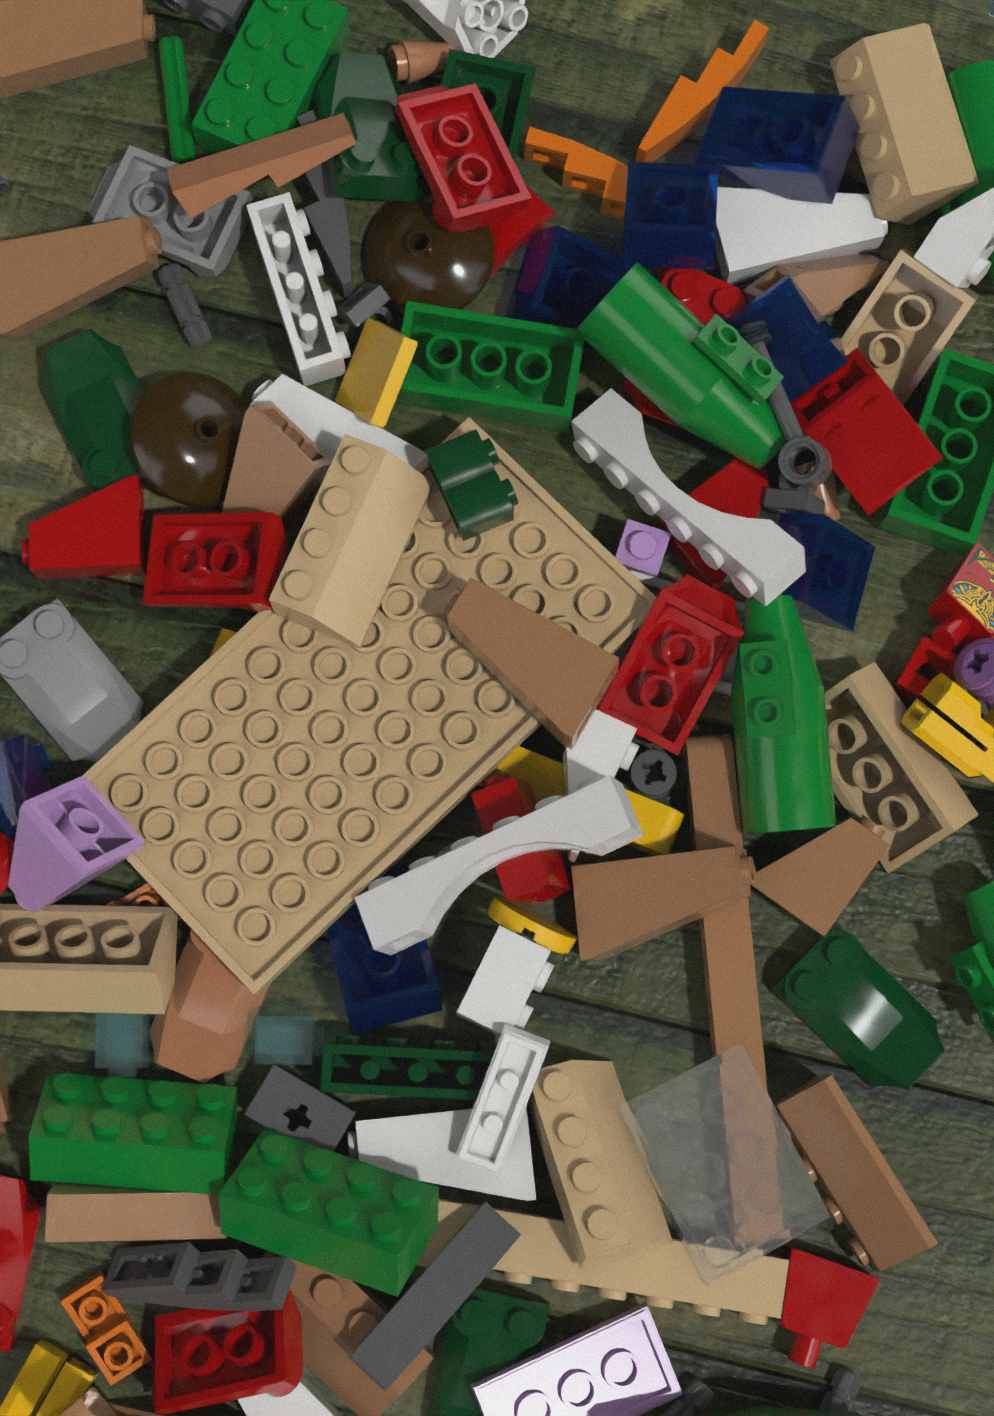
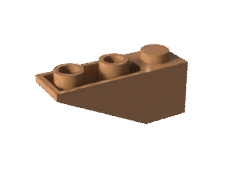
M868 253L780 264L746 287L743 292L757 320L766 322V329H769L767 333H770L773 338L786 344L789 341L802 337L808 331V327L821 317L839 310L843 305V301L858 290H863L873 285L877 281L878 276L886 271L890 264L888 261Z

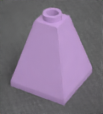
M83 775L26 800L21 805L8 887L14 892L17 903L33 914L60 900L144 847L146 842L88 778Z

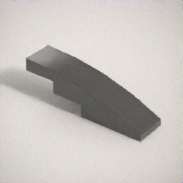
M313 110L296 117L298 127L317 121ZM326 160L302 174L303 181L315 202L305 207L304 212L310 232L346 299L353 293L350 234L344 197H334L328 162Z
M485 1201L452 1240L444 1246L420 1276L406 1289L348 1358L383 1391H386L475 1290L521 1234Z
M190 1242L118 1248L101 1291L107 1296L193 1309L228 1311L282 1310L297 1266L286 1256L247 1259L238 1249L200 1252Z

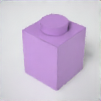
M628 519L615 558L629 571L632 570L657 578L671 533Z

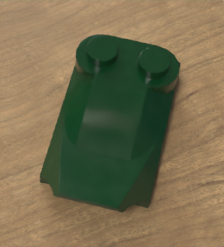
M449 49L441 85L454 89L474 83L477 84L514 162H516L527 109L531 101L536 67ZM423 174L422 181L425 184L426 188L430 189Z
M339 52L335 55L330 68L317 83L314 90L319 120L344 113L356 140L355 145L327 160L334 197L409 202L420 201L424 193L423 172L395 110L397 105L396 96L402 95L389 69L385 57L374 54Z
M87 329L47 348L44 351V371L40 386L92 492L95 493L128 476H139L142 484L146 483L147 481L134 462L129 444L130 418L137 401L144 394V391L122 347L107 341L92 329Z
M837 922L833 924L825 937L821 935L770 988L870 1087L891 1086L908 1090L945 1050L939 1038L936 1019L861 946L856 936L845 931Z
M477 1286L448 1320L426 1416H483L471 1384L540 1352L550 1303Z

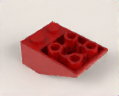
M855 348L790 400L802 430L807 436H810L811 439L823 445L829 451L832 457V469L868 515L943 458L858 348Z

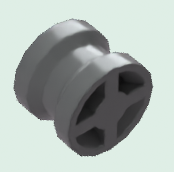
M659 750L645 751L639 754L631 765L628 773L629 785L634 793L652 800L659 799L665 796L674 785L677 776L676 766L672 758Z

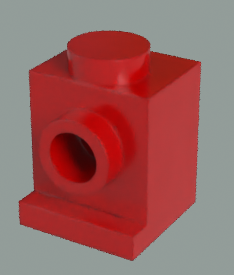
M924 636L916 644L898 677L892 684L897 695L911 704L916 699H919L933 710L936 706L921 695L932 680L929 681L919 675V668L922 666L930 668L933 672V678L943 673L953 680L954 666L958 655L955 654L956 649L944 650L934 642L933 638L930 640Z

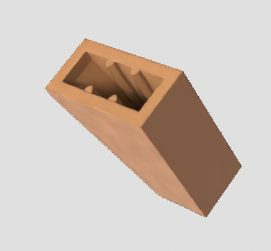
M272 401L250 405L245 412L222 513L272 512L281 517L284 528L324 478L332 459Z
M862 815L858 822L848 816L837 822L836 826L825 829L756 869V881L752 886L825 937L890 846L881 839L886 830Z

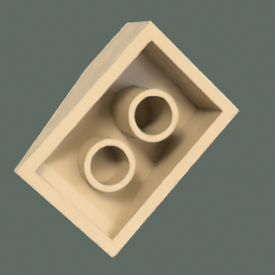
M907 247L899 251L825 362L831 368L855 348H858L903 406L980 296L969 288H956L913 258L916 253Z

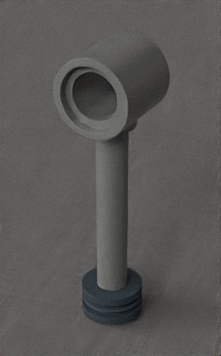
M765 321L747 323L737 330L739 335L773 364L765 346L772 340L771 334L767 333L769 329H766L767 324ZM780 382L768 397L787 442L781 449L778 458L780 471L786 479L806 488L817 487L830 476L833 466L832 457L823 445L811 439L810 436H804L784 387ZM813 451L816 456L814 469L808 474L799 475L795 467L797 457L802 452Z

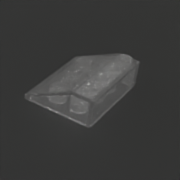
M742 1043L615 1107L702 1283L710 1285L831 1217Z

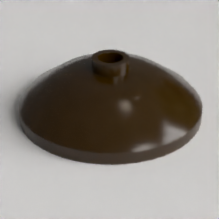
M424 189L420 201H394L388 205L373 223L365 243L364 268L368 282L381 285L390 297V300L385 305L402 316L405 314L407 301L459 310L464 309L482 292L490 278L494 265L495 243L490 225L465 232L454 233L445 230L434 219L432 207L435 198L430 189ZM428 239V244L424 249L415 250V245L419 240Z
M178 373L157 381L137 401L130 418L129 444L138 470L156 491L177 503L194 507H206L224 502L244 415L249 406L229 385L205 374ZM201 425H206L210 428L212 432L211 438L203 435Z

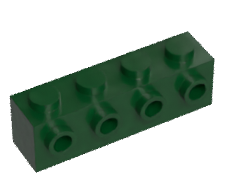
M335 1035V1044L323 1043L320 1092L477 1100L498 1043H477L476 1051H458L457 1041L430 1040L429 1049L410 1048L411 1039L383 1038L382 1046H364L363 1036Z

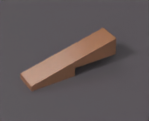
M344 113L166 170L172 193L191 219L267 175H270L279 188L355 145L356 140Z

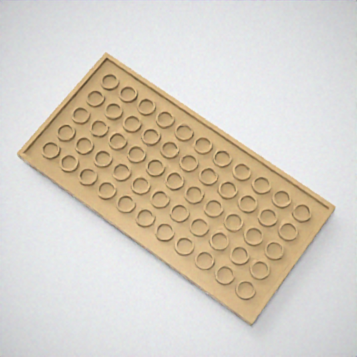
M470 417L441 443L475 429L478 431L482 441L490 438L500 461V464L495 465L494 469L501 481L509 479L518 499V504L512 506L514 520L462 541L425 457L414 469L433 481L434 486L361 649L277 616L273 608L258 612L84 774L146 842L141 850L126 858V860L256 997L356 902L354 897L367 892V887L371 882L380 879L542 724L449 631L448 614L444 610L451 594L457 587L463 590L471 577L612 654L620 650L636 634L656 598L652 592Z

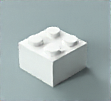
M499 925L457 1010V1016L499 1037L505 1024L523 1030L534 1009L525 1003L532 989L541 993L555 966L546 961L551 951Z

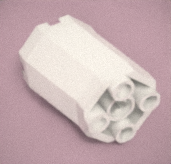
M402 0L418 13L454 50L494 58L517 35L518 31L526 25L528 10L524 6L525 0Z

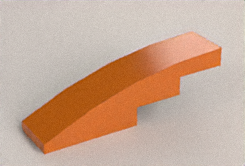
M754 20L734 55L717 47L697 83L680 75L638 147L635 161L636 166L643 169L670 151L717 110L742 81L763 50L769 27Z
M529 127L525 141L524 160L564 170L562 187L603 197L600 214L682 235L686 234L691 210L655 182L620 161L581 143Z

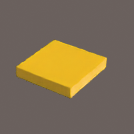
M367 317L335 401L367 422L384 428L418 342L380 321Z

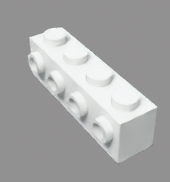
M290 192L246 205L256 242L303 385L308 386L344 375L346 373L344 359L351 357V353L344 332L336 333L331 320L332 317L338 316L330 290L322 292L317 278L324 275L317 249L308 250L304 236L311 235L303 208L295 210Z

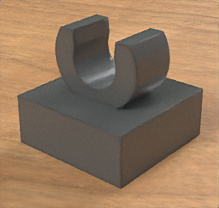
M367 281L336 307L337 315L344 324L357 327L360 333L363 330L367 317L371 318L374 314H378L385 323L390 324L393 321L391 312L386 307H383L390 300V297L381 285Z
M781 473L779 476V486L781 489L766 488L763 506L778 515L823 519L825 501L813 495L817 487L806 488L800 486L794 489L793 482L786 479Z

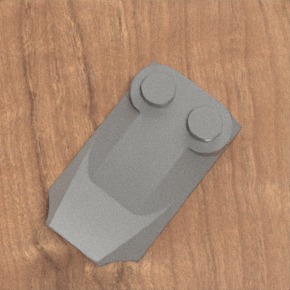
M129 145L123 159L108 166L87 209V212L93 218L92 223L97 224L140 216L150 221L153 227L158 229L162 241V253L160 255L189 266L199 276L217 277L229 264L247 225L249 214L246 205L251 204L253 200L250 191L242 189L190 219L172 193L166 170L180 164Z
M59 599L39 607L0 638V674L74 763L77 760L98 762L140 723L142 707L146 704Z

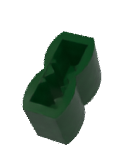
M475 429L425 450L428 467L462 541L514 520L512 506L518 504V499L509 479L501 481L494 469V466L500 464V461L490 438L482 441L478 431Z

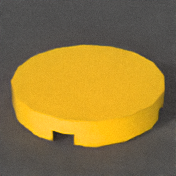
M498 895L493 896L489 903L490 906L487 912L490 918L514 933H522L532 938V940L536 941V944L564 955L570 952L577 940V937L566 928L519 903L507 901L506 898Z

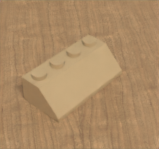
M922 23L863 37L830 60L877 218L911 225L979 184L935 41L928 24Z
M344 434L270 595L269 602L275 614L361 649L433 489L434 482L388 450Z
M876 662L850 674L824 693L833 792L852 819L858 822L862 815L886 830L881 839L890 846L879 861L888 874L979 815L937 752L900 723L907 708Z
M0 904V1010L165 1014L175 982L178 914L172 907L49 905L32 914L31 911L24 909L19 904Z
M569 1060L541 1068L527 1104L580 1270L671 1243L673 1240L613 1062Z

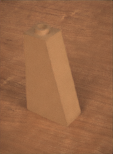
M0 0V99L148 58V42H155L156 37L154 14H147L143 0Z
M140 216L0 241V335L11 339L22 338L159 268L157 254L162 253V241L158 229L153 227L150 221Z
M470 577L463 590L457 587L453 591L445 606L444 612L448 614L449 631L565 747L572 750L616 676L619 667V657Z
M732 846L571 866L580 960H605L751 897L750 885H754L756 881V871L752 857L747 856L746 849Z
M57 1182L53 1184L47 1193L45 1242L227 1239L228 1237L221 1234L219 1195Z

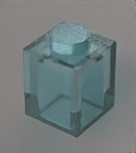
M96 1013L95 1068L108 1069V1077L122 1078L137 1077V1068H149L148 1032L150 1014Z
M256 1016L255 1064L315 1066V1056H323L324 1027H316V1018Z

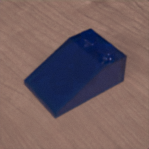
M723 87L694 163L698 168L790 200L832 204L859 133L860 125L846 96Z
M559 225L530 235L505 316L513 319L577 329L635 264ZM649 272L655 279L658 280L659 276ZM584 341V347L595 350L591 345Z
M404 864L392 867L382 877L393 876L396 878L408 872L407 866ZM356 902L326 930L352 1034L443 1011L440 988L426 939L393 955L374 950Z

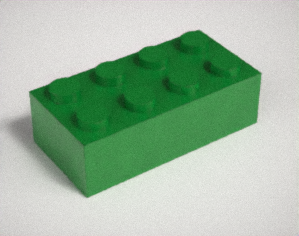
M255 0L191 124L197 146L216 154L297 128L296 117L313 109L316 103L315 87L330 68L335 55L342 51L351 33L349 8L331 0Z
M407 301L401 333L417 341L418 346L395 404L569 432L585 340L573 328Z
M944 348L933 365L915 418V422L943 458L887 501L878 528L964 557L976 543L994 489V365Z
M48 1072L28 1136L30 1180L219 1195V1192L227 1182L237 1132V1087Z
M265 1128L219 1192L221 1234L397 1297L438 1229L439 1187Z

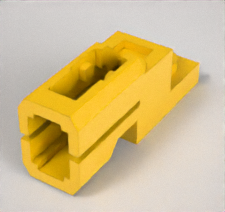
M940 673L932 679L921 695L972 735L971 738L967 739L919 699H916L904 713L900 723L966 776L984 775L994 783V711L990 709L982 719L981 703L950 678Z
M41 1340L35 1344L1 1404L0 1416H35V1414L36 1416H59L91 1388L99 1372L75 1357H72L70 1362H65L69 1355L67 1352Z

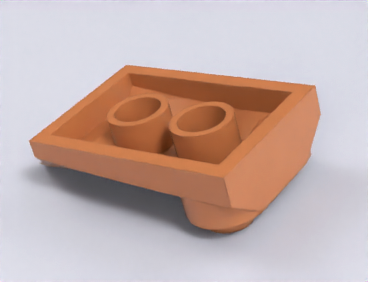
M191 929L189 938L175 968V982L165 1014H156L148 1032L154 1051V1063L204 1084L223 1072L236 1069L272 982L256 997Z

